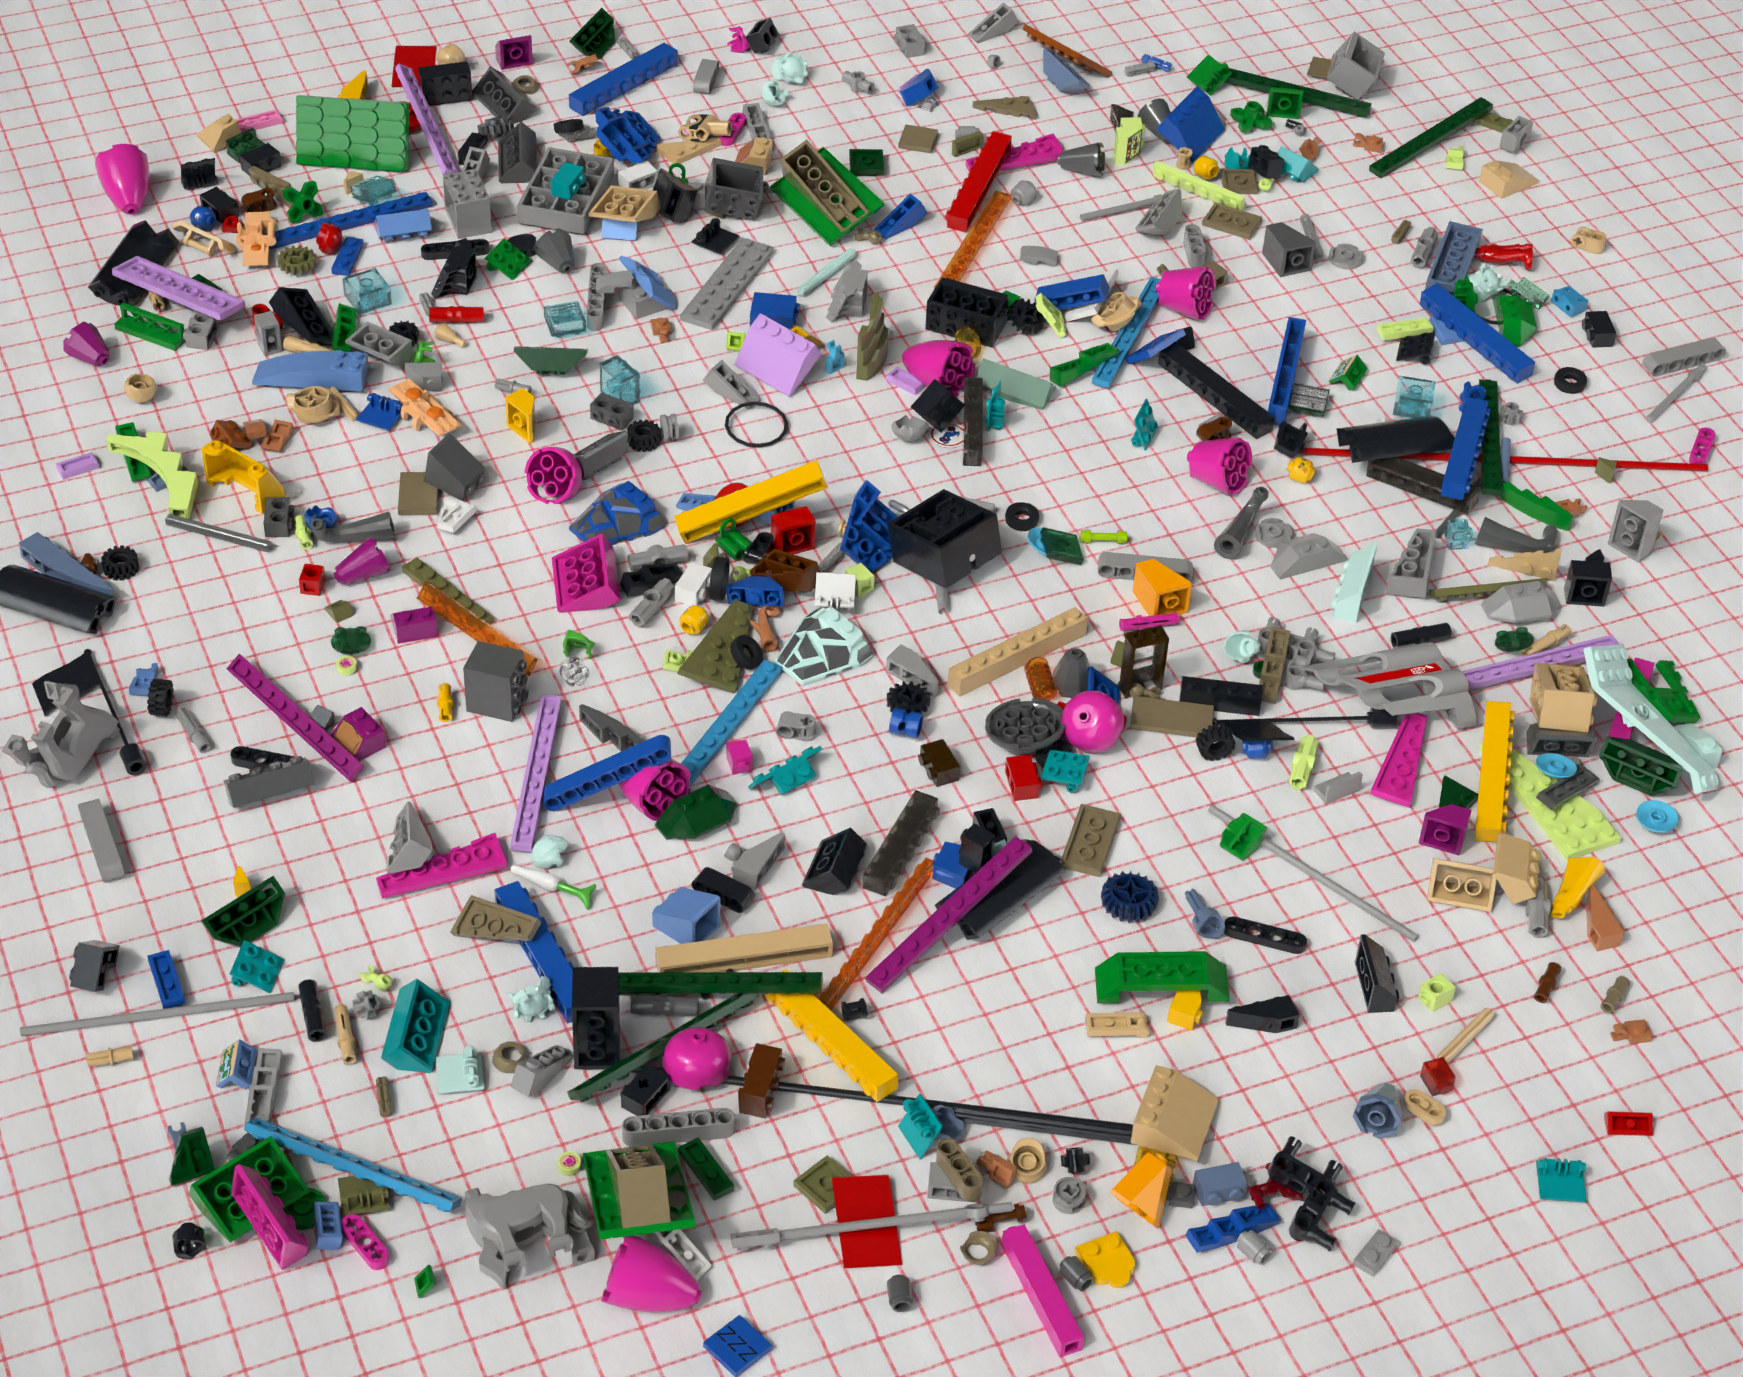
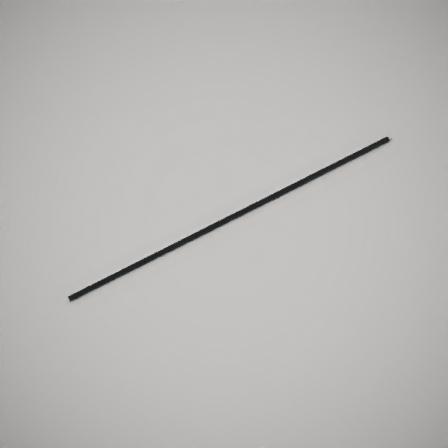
M655 1067L666 1073L663 1067ZM634 1069L629 1073H637L638 1070ZM729 1076L722 1084L744 1086L745 1080H743V1077ZM780 1082L778 1091L876 1102L871 1096H867L862 1091ZM888 1095L877 1103L904 1106L903 1102L906 1099L915 1100L916 1098ZM925 1099L931 1109L938 1105L1133 1130V1124Z

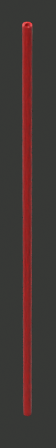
M1304 447L1301 455L1351 457L1350 449ZM1418 453L1390 458L1449 461L1451 453ZM1480 455L1478 456L1477 462H1481ZM1510 456V463L1596 467L1598 462L1596 459ZM1611 460L1617 462L1616 468L1708 471V464Z

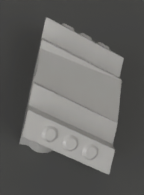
M857 260L847 264L833 289L834 292L831 296L833 300L826 316L831 323L843 317H862L867 299L868 270H861L862 265Z

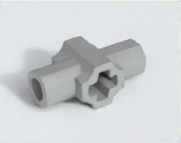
M845 71L842 75V80L851 84L850 88L854 93H862L863 91L871 93L874 88V84L865 80V73L861 71H854L853 73Z

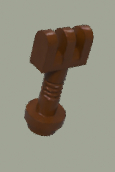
M1014 1204V1209L1011 1212L989 1214L985 1217L984 1221L975 1222L977 1231L988 1233L994 1231L992 1223L1015 1218L1018 1223L1023 1222V1219H1027L1024 1205Z

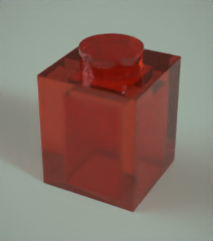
M1444 1057L1423 1062L1420 1077L1432 1097L1439 1094L1444 1095L1453 1090L1456 1076Z

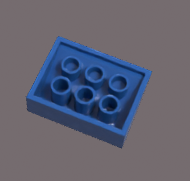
M1198 86L1156 128L1178 150L1182 147L1191 149L1193 153L1190 161L1192 163L1225 130L1210 97Z

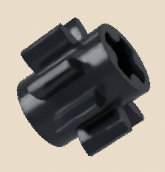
M1083 1147L1067 1148L1066 1154L1061 1155V1166L1068 1168V1173L1084 1172L1085 1166L1090 1165V1155L1086 1152L1083 1153Z

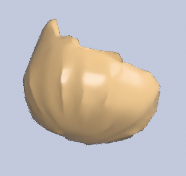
M451 43L441 48L436 58L438 64L442 65L463 62L465 55L457 45Z
M133 374L124 383L127 397L138 403L150 401L157 390L154 379L146 374Z

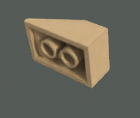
M1494 160L1482 165L1479 182L1503 199L1538 184L1539 180L1516 163Z

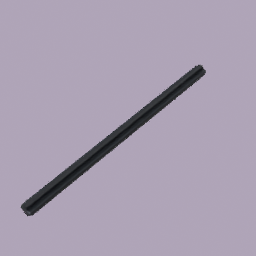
M950 1107L954 1109L955 1116L966 1123L1132 1144L1131 1130Z

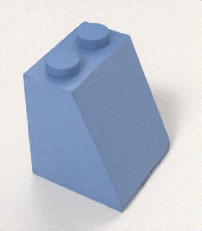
M680 887L674 893H671L661 905L654 908L652 912L653 927L680 944L705 941L720 927V897Z

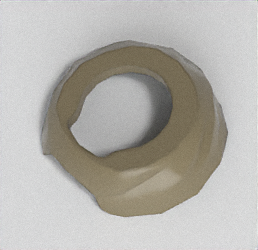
M528 75L519 76L512 82L521 92H531V94H534L539 87L536 80ZM531 82L528 87H521L519 83Z
M507 1041L500 1044L494 1050L492 1063L500 1072L515 1073L517 1063L528 1059V1054L521 1044ZM513 1047L519 1051L521 1057L517 1061L508 1060L503 1057L502 1051L505 1048Z
M983 1231L971 1232L963 1246H960L964 1258L976 1265H984L991 1262L998 1248L996 1239ZM970 1245H981L986 1248L988 1253L984 1258L976 1259L970 1255L967 1249Z

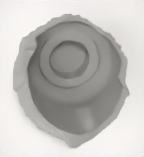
M905 415L901 419L894 421L891 426L893 433L899 439L912 442L923 437L929 424L914 416L909 420L907 415Z

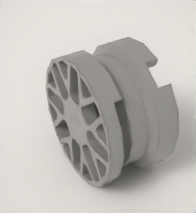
M676 413L670 414V416L660 415L663 441L669 438L673 440L678 439L679 432Z
M1074 1177L1059 1179L1054 1186L1053 1204L1055 1208L1065 1214L1078 1213L1083 1209L1086 1197L1084 1183Z

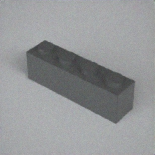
M302 756L292 757L290 762L283 764L282 762L271 763L269 768L261 769V767L249 770L248 774H232L228 776L229 779L223 780L229 804L233 808L315 785L309 760L305 757L302 758Z

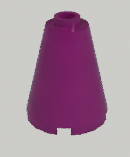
M373 537L366 539L335 567L336 572L333 575L338 583L342 582L346 585L390 571V566L382 550H379L378 547L375 548L377 543Z

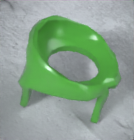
M419 341L412 363L435 362L434 359L423 355V351H433L429 345H433L434 341Z
M567 630L563 641V653L565 657H568L572 647L587 648L586 654H588V659H591V650L595 643L578 632Z

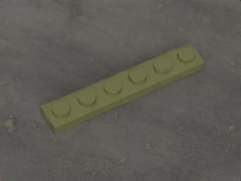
M418 557L402 566L403 573L475 630L480 631L493 623L492 615Z
M1546 578L1430 589L1429 597H1436V601L1448 600L1449 595H1455V599L1467 598L1466 594L1473 593V597L1485 596V592L1492 591V594H1494L1506 585L1541 581L1547 586Z

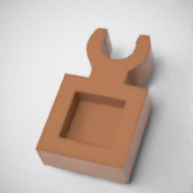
M1569 499L1555 502L1572 514L1573 517H1578L1579 513H1585L1588 507L1587 505H1580L1581 499H1575L1574 502H1571Z

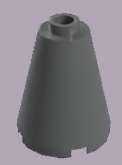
M1161 98L1151 101L1152 104L1148 106L1145 104L1141 108L1138 117H1141L1142 124H1145V127L1165 144H1172L1156 129L1171 113L1168 103Z
M1097 142L1062 151L1058 155V165L1063 169L1102 176L1103 174L1100 172L1105 169V152H1101V148H1104L1102 143Z

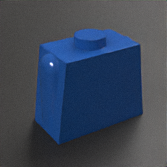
M945 841L940 852L935 854L932 863V879L955 889L966 882L972 874V871L959 864L960 854L958 852L961 847L960 844Z

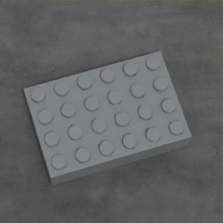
M548 147L517 205L518 223L551 229L560 228L576 234H585L593 218L588 213L604 195L614 176V158ZM565 162L584 167V174L586 175L585 183L580 186L578 192L570 200L551 195L550 181Z

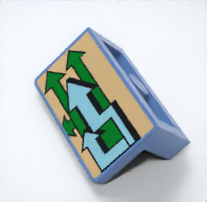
M240 1039L222 1051L216 1086L221 1088L232 1081L244 1089L250 1087L257 1049Z

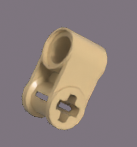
M1582 226L1571 237V244L1576 248L1593 254H1601L1604 251L1606 234L1601 231Z

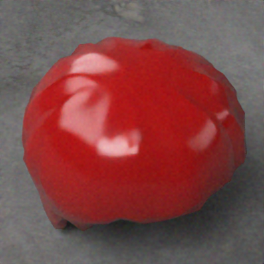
M321 223L316 243L322 253L331 254L341 244L342 231L336 225Z

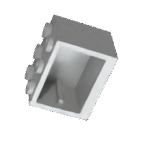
M1354 31L1335 52L1326 79L1356 100H1359L1361 96H1365L1368 93L1369 87L1371 85L1374 86L1379 80L1378 75L1382 71L1381 66L1385 61L1383 59L1385 52Z
M477 169L443 175L445 210L457 238L461 239L492 233L490 198Z

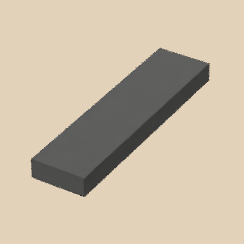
M1583 766L1576 771L1575 775L1563 778L1540 791L1536 798L1553 810L1596 785L1600 778Z

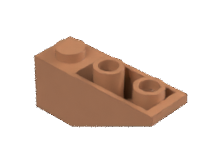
M1590 886L1586 900L1587 937L1597 952L1618 947L1621 945L1624 936L1623 926L1614 917L1613 911L1605 903L1602 894L1597 891L1595 886Z

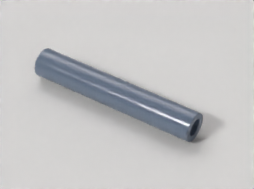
M1503 438L1501 443L1502 486L1508 481L1510 438Z

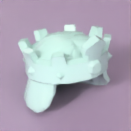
M790 51L786 55L779 56L774 60L772 74L777 80L783 79L788 83H803V77L808 75V72H806L808 62L801 58V53L793 54Z
M1483 263L1474 274L1468 276L1470 282L1473 283V290L1477 293L1479 301H1485L1489 296L1498 294V292L1504 290L1503 288L1508 287L1510 284L1508 280L1502 282L1503 275L1501 273L1497 275L1494 272L1495 267L1491 265L1488 268L1486 263Z
M542 976L538 986L523 988L516 994L509 992L508 996L513 1002L516 1019L523 1016L526 1022H531V1017L538 1015L541 1019L546 1018L545 1012L548 1009L550 1011L554 1010L555 1006L550 994L549 978Z

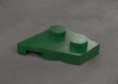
M1446 775L1443 777L1438 808L1452 804L1469 809L1477 801L1478 793Z
M203 1127L179 1134L169 1177L171 1186L209 1174L215 1170Z

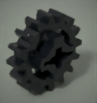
M1021 298L1020 300L1016 299L1010 305V310L1007 312L1010 315L1008 320L1013 321L1011 325L1016 326L1017 331L1022 330L1023 334L1028 332L1029 335H1032L1033 333L1037 334L1044 326L1045 319L1042 318L1043 314L1037 310L1035 302L1031 304L1030 299L1025 302L1024 298Z
M902 681V685L896 683L895 688H889L886 700L887 707H890V712H893L895 707L906 709L907 713L911 711L927 712L928 707H930V693L927 692L926 687L920 688V683L915 686L913 681L909 684Z

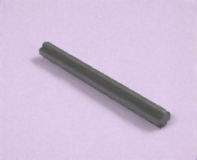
M168 514L165 518L166 525L264 552H270L273 547L272 542L173 514Z

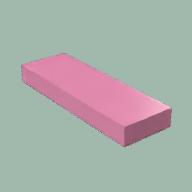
M272 110L236 119L241 133H246L282 124L283 118L278 110Z

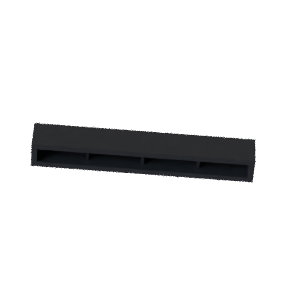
M1174 342L1159 352L1158 364L1222 414L1230 418L1255 439H1259L1273 431L1275 417L1178 343Z

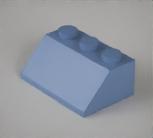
M429 209L379 215L374 220L378 238L383 239V241L394 240L393 237L399 236L401 239L411 238V235L418 234V237L427 236L432 231Z

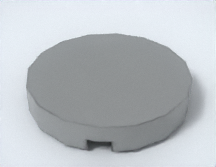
M1338 244L1335 248L1333 246L1328 256L1331 264L1341 269H1355L1361 266L1364 258L1363 252H1360L1358 247L1351 244Z
M1268 518L1257 524L1255 537L1262 545L1277 549L1280 542L1293 538V529L1288 523L1286 525L1281 519Z

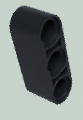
M705 867L691 883L692 888L696 891L718 895L720 897V905L737 913H742L755 898V893L749 886L709 867Z

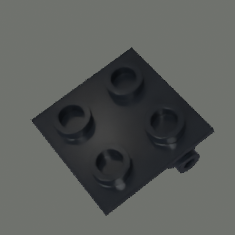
M206 158L201 161L182 164L181 184L183 188L187 190L195 189L196 185L197 188H200L199 181H201L203 187H205V183L206 186L215 185L218 182L217 176H215V158Z
M713 218L710 224H706L696 234V238L691 243L722 254L740 235L720 228L721 221L718 218Z
M1435 332L1401 338L1396 361L1419 357L1423 365L1428 364L1431 360L1430 356L1432 355Z

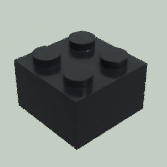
M934 379L911 405V408L942 433L961 412L965 404Z
M1571 560L1564 586L1566 604L1605 607L1612 582L1610 563Z

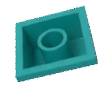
M1282 146L1277 152L1284 159L1281 174H1289L1288 177L1296 182L1298 179L1305 182L1319 170L1310 160Z

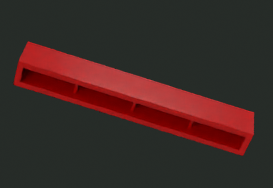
M993 131L990 137L986 138L985 146L981 148L979 157H976L974 161V167L970 168L968 178L964 179L962 189L958 190L956 200L953 199L951 209L946 212L947 228L967 232L1011 150V135Z

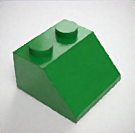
M1270 87L1266 116L1299 119L1304 90Z

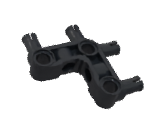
M1290 1136L1283 1150L1276 1153L1269 1165L1268 1175L1279 1185L1285 1188L1289 1187L1304 1198L1303 1206L1298 1208L1289 1227L1290 1236L1296 1241H1313L1330 1251L1337 1238L1318 1228L1317 1224L1327 1205H1332L1349 1215L1356 1202L1338 1193L1335 1180L1343 1166L1338 1163L1336 1168L1333 1169L1337 1161L1330 1160L1323 1174L1294 1158L1302 1146V1142L1298 1139L1293 1146L1295 1137ZM1277 1165L1283 1167L1284 1170L1278 1168ZM1298 1224L1303 1225L1305 1229L1300 1228Z

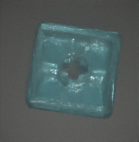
M379 175L370 177L350 186L352 198L359 200L360 203L367 202L368 205H375L378 203V200L391 198L392 194L397 192L396 186H394L395 183H393L395 180Z
M578 301L543 307L544 318L552 337L560 338L568 334L578 335L581 332L587 331L586 320Z

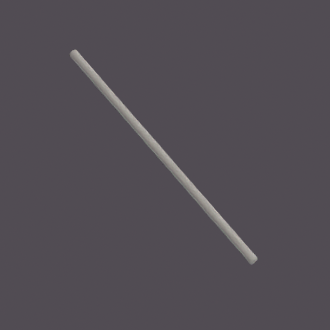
M1211 805L1208 809L1209 813L1227 824L1235 820L1214 805ZM1263 837L1260 843L1261 846L1411 941L1415 942L1417 940L1418 934Z
M294 992L20 1027L21 1036L288 1002L294 1001Z

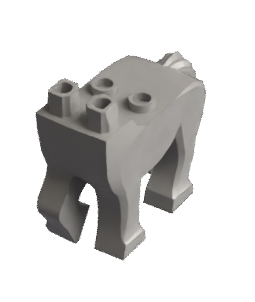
M45 681L47 697L53 699L52 704L60 708L59 714L52 724L43 721L39 723V732L37 735L33 733L31 739L37 745L36 748L29 750L24 737L11 735L2 752L12 757L17 764L25 766L24 774H35L42 786L50 788L60 784L63 779L71 780L77 777L94 754L99 743L104 738L115 739L120 729L116 726L119 721L111 714L81 703L78 686Z
M554 1184L535 1185L517 1191H510L501 1196H492L488 1193L481 1195L479 1188L465 1192L467 1226L476 1243L483 1249L479 1257L480 1271L496 1281L503 1290L507 1287L510 1266L517 1263L519 1267L526 1265L525 1254L520 1248L536 1241L542 1235L551 1237L549 1240V1258L556 1256L555 1251L564 1249L565 1253L572 1251L573 1267L595 1260V1249L586 1232V1229L591 1227L593 1223L583 1217L579 1202L572 1192L563 1190Z

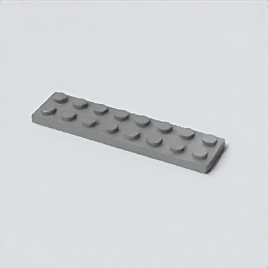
M742 237L680 314V320L713 330L774 253V247Z

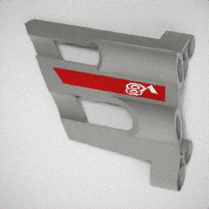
M1433 642L1397 646L1393 649L1372 652L1366 655L1308 665L1305 668L1306 671L1314 672L1315 676L1327 685L1338 686L1348 684L1358 690L1360 699L1366 705L1374 709H1385L1392 716L1446 710L1448 720L1452 721L1456 729L1476 725V713L1472 698L1468 692L1469 684L1466 676L1459 669H1451L1442 660L1441 652ZM1383 661L1382 668L1343 676L1336 670ZM1422 682L1425 696L1391 702L1383 696L1381 689Z

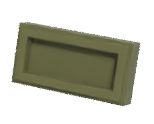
M978 131L953 140L952 155L957 157L982 148L983 133Z

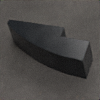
M676 563L643 565L641 571L624 572L619 585L627 597L643 595L645 591L653 589L664 578L669 579L672 584L678 582L683 572Z

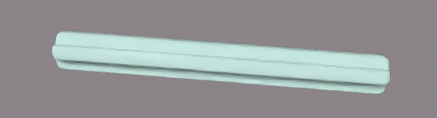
M852 248L846 250L798 287V295L802 297L807 295L856 257V251Z

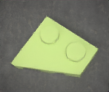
M1042 293L1036 296L1037 310L1043 314L1060 338L1064 337L1066 329L1063 313Z

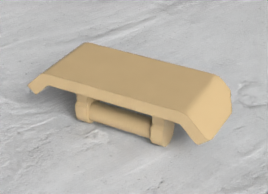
M183 221L172 224L174 230L187 232L183 240L184 245L194 247L205 252L206 255L213 256L217 244L220 250L227 254L236 252L234 244ZM195 233L210 238L209 245L206 246L193 240Z

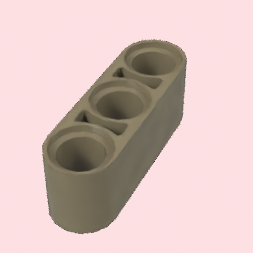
M941 1139L937 1144L936 1162L964 1200L968 1202L979 1200L983 1183L981 1174L954 1139Z

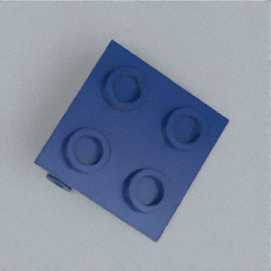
M376 393L368 394L367 401H369V404L356 418V421L389 431L400 418L403 404L399 400L386 398V396L381 397V395Z

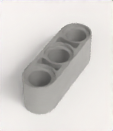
M701 60L694 78V92L711 93L718 75L719 61Z
M1194 224L1187 225L1185 227L1183 244L1190 267L1203 266L1206 248L1201 229Z

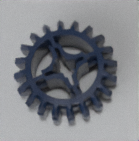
M1123 871L1120 875L1114 873L1112 878L1108 877L1106 883L1102 886V907L1105 908L1106 913H1111L1112 918L1119 917L1120 921L1126 919L1128 923L1131 920H1135L1138 923L1140 919L1146 920L1147 916H1152L1157 908L1159 900L1157 886H1154L1153 880L1148 881L1147 876L1141 877L1140 873L1136 875L1132 874L1131 871L1129 874H1125Z

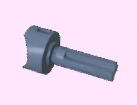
M1195 889L1186 891L1185 898L1195 913L1192 925L1197 934L1206 938H1218L1225 930L1224 921L1218 911L1214 908H1206Z

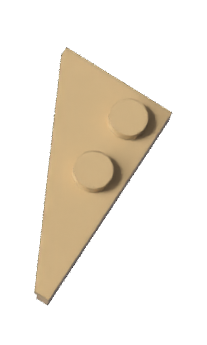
M1558 548L1555 552L1544 553L1543 550L1534 553H1516L1514 557L1507 558L1499 555L1490 557L1488 565L1554 581L1562 549Z

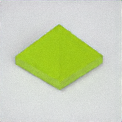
M728 331L726 349L740 351L746 333Z

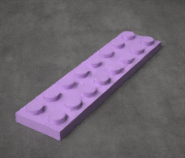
M135 256L112 268L113 276L166 297L176 303L185 305L202 314L211 316L216 320H224L245 307V300L139 256Z

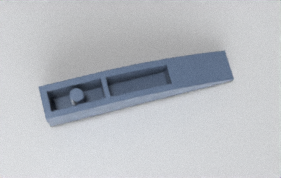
M36 532L19 542L21 558L41 573L113 596L114 590L109 583H105L97 574L90 572L85 565L78 563L72 555L66 554L60 546L53 544L48 537H44L39 532Z

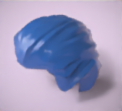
M317 505L313 506L312 509L308 508L304 514L305 522L310 530V523L316 518H322L327 528L334 527L339 519L332 508L321 509Z

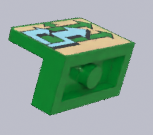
M1355 355L1339 364L1329 382L1332 384L1342 380L1350 391L1355 389L1368 368L1360 357Z

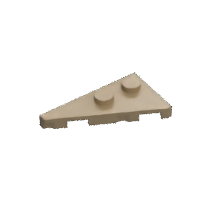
M710 138L705 141L657 144L656 151L671 163L681 164L721 146L722 140L720 138Z

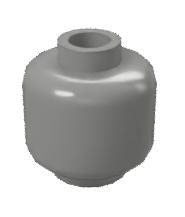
M1020 181L1011 190L1012 201L1016 205H1028L1036 196L1034 184L1030 181Z

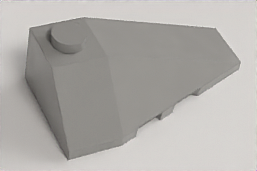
M408 801L396 817L393 831L395 837L390 844V849L393 850V853L387 857L386 861L387 872L390 874L420 868L433 855L432 841L413 804Z

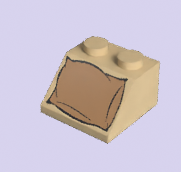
M764 137L754 138L739 149L735 162L763 167V175L766 176L772 158V139Z

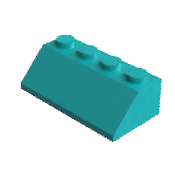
M415 979L401 987L381 1059L397 1070L431 1073L450 1001L419 979Z

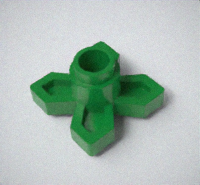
M1256 101L1247 102L1244 109L1240 107L1231 109L1230 116L1233 120L1239 121L1238 128L1242 133L1251 132L1254 126L1263 130L1272 128V120L1270 117L1263 116L1264 108Z
M315 181L305 182L300 192L291 186L282 189L283 199L293 203L287 211L289 222L301 221L304 213H308L313 217L323 215L322 205L313 199L318 192Z

